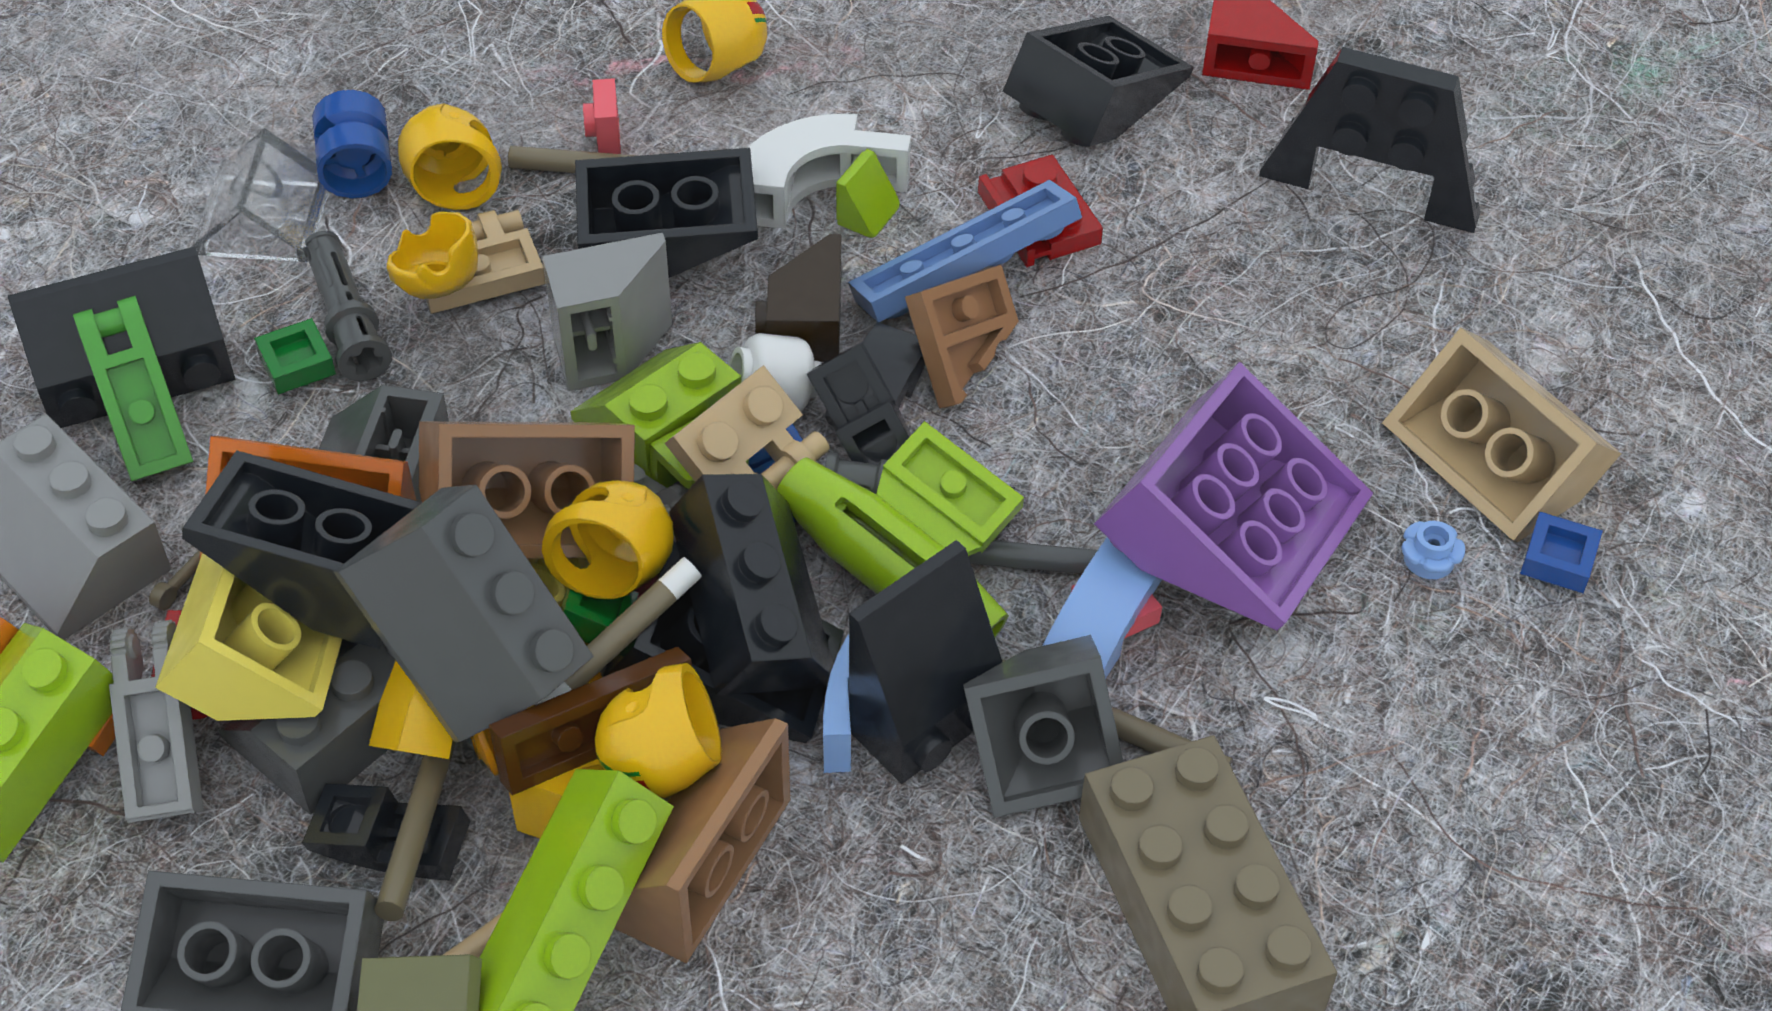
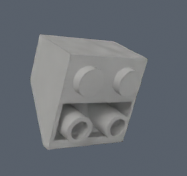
M663 233L542 256L553 338L568 391L616 382L636 369L673 325L666 240Z

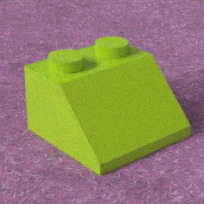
M701 342L665 349L571 410V419L574 422H610L635 425L634 464L640 466L644 470L645 475L650 477V443L697 418L742 382L741 375Z

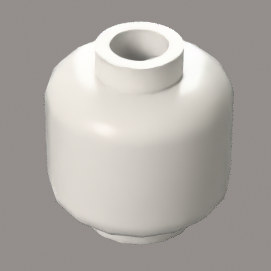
M759 333L749 337L743 347L738 346L734 349L729 366L741 375L742 382L764 365L800 412L807 406L810 397L818 396L807 373L821 363L814 361L812 350L803 339Z

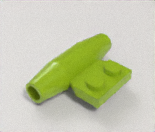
M925 421L883 465L876 494L808 457L799 460L787 472L777 488V491L789 503L794 519L819 547L876 594L955 540L959 541L966 548L968 556L978 552L983 553L1023 508L1024 497ZM977 581L991 628L996 638L1004 627L1009 615Z

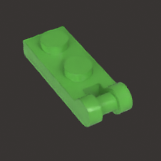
M135 295L118 300L117 308L94 314L91 308L73 314L131 482L194 462ZM127 331L133 348L108 355L103 338Z

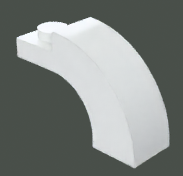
M858 114L811 116L786 123L767 132L747 147L751 150L757 226L785 229L791 210L800 200L816 191L836 187V182L862 151L864 152L866 149L874 151L894 190L897 192H907L910 179L911 135L857 130Z

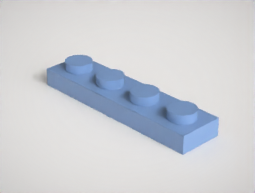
M1048 180L849 281L848 284L853 298L878 323L885 319L900 317L909 311L905 296L978 272L988 266L1001 265L1010 260L1015 252L1034 242L1048 240L1059 235L1064 227L1082 218L1077 198L1053 181Z

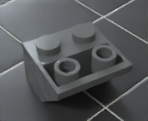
M381 385L331 418L319 450L407 461L416 501L422 502L419 491V421L449 422L444 393Z

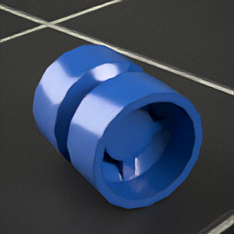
M342 90L325 96L316 104L312 114L319 182L326 190L336 196L350 199L364 198L378 193L389 183L392 176L385 108L377 98L367 92Z

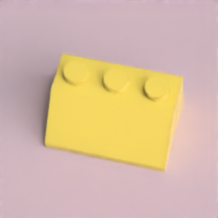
M202 553L155 688L217 721L316 717L323 710L342 638L311 630Z

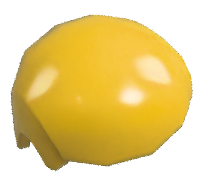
M436 212L430 216L429 229L425 233L415 235L405 229L401 234L397 250L392 252L387 259V271L390 280L409 295L420 299H436L463 289L473 279L478 265V245L472 222L458 212Z

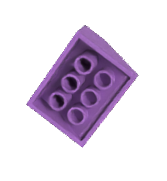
M1238 362L1190 407L1096 520L1094 525L1109 538L1116 549L1123 552L1140 570L1277 631L1288 621L1373 495V492L1241 362Z

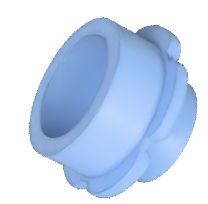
M1434 520L1427 522L1418 521L1411 524L1404 532L1403 537L1406 541L1401 546L1404 562L1408 569L1419 577L1425 579L1443 578L1450 574L1454 565L1461 563L1464 558V542L1457 539L1456 530L1444 522Z

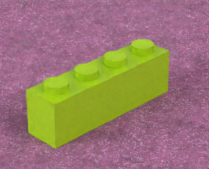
M575 770L479 957L482 959L479 1011H574L674 808L673 805L619 770Z

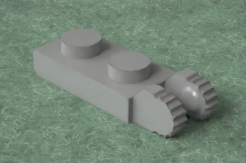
M172 620L154 623V627H152L151 643L153 646L155 677L141 679L144 670L143 655L141 654L142 647L134 628H119L112 630L113 634H110L111 640L109 642L112 653L111 665L114 684H109L127 823L204 812L191 707L155 688L177 627Z

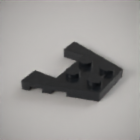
M1345 47L1341 48L1315 85L1297 116L1293 117L1287 125L1278 143L1268 152L1259 174L1263 178L1308 189L1314 175L1319 147L1338 151L1344 155L1357 156L1395 166L1401 170L1433 176L1434 181L1424 217L1425 221L1474 233L1480 216L1479 202H1475L1473 192L1475 183L1473 164L1468 161L1466 148L1468 131L1459 76Z

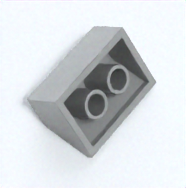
M47 414L0 441V578L54 635L65 640L171 570L155 522Z

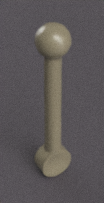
M199 550L167 583L160 582L155 585L149 596V603L152 606L163 611L172 606L178 589L196 572L200 561Z

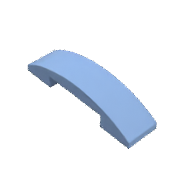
M1107 537L1074 586L1042 646L1091 635L1101 656L1106 679L1121 656L1123 639L1162 579L1140 570L1123 552L1116 549Z

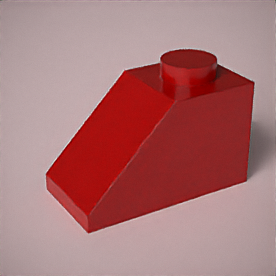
M1213 0L1202 75L1310 90L1319 41L1271 0Z

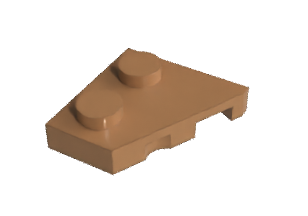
M1002 265L987 268L905 296L939 409L963 402L967 396L963 388L974 373L984 371L995 356L996 347L999 342L1006 340L1019 322Z

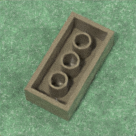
M1215 735L1085 773L1079 820L1169 1011L1326 1010L1338 972Z

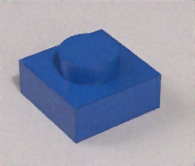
M1539 512L1520 574L1584 594L1603 530Z

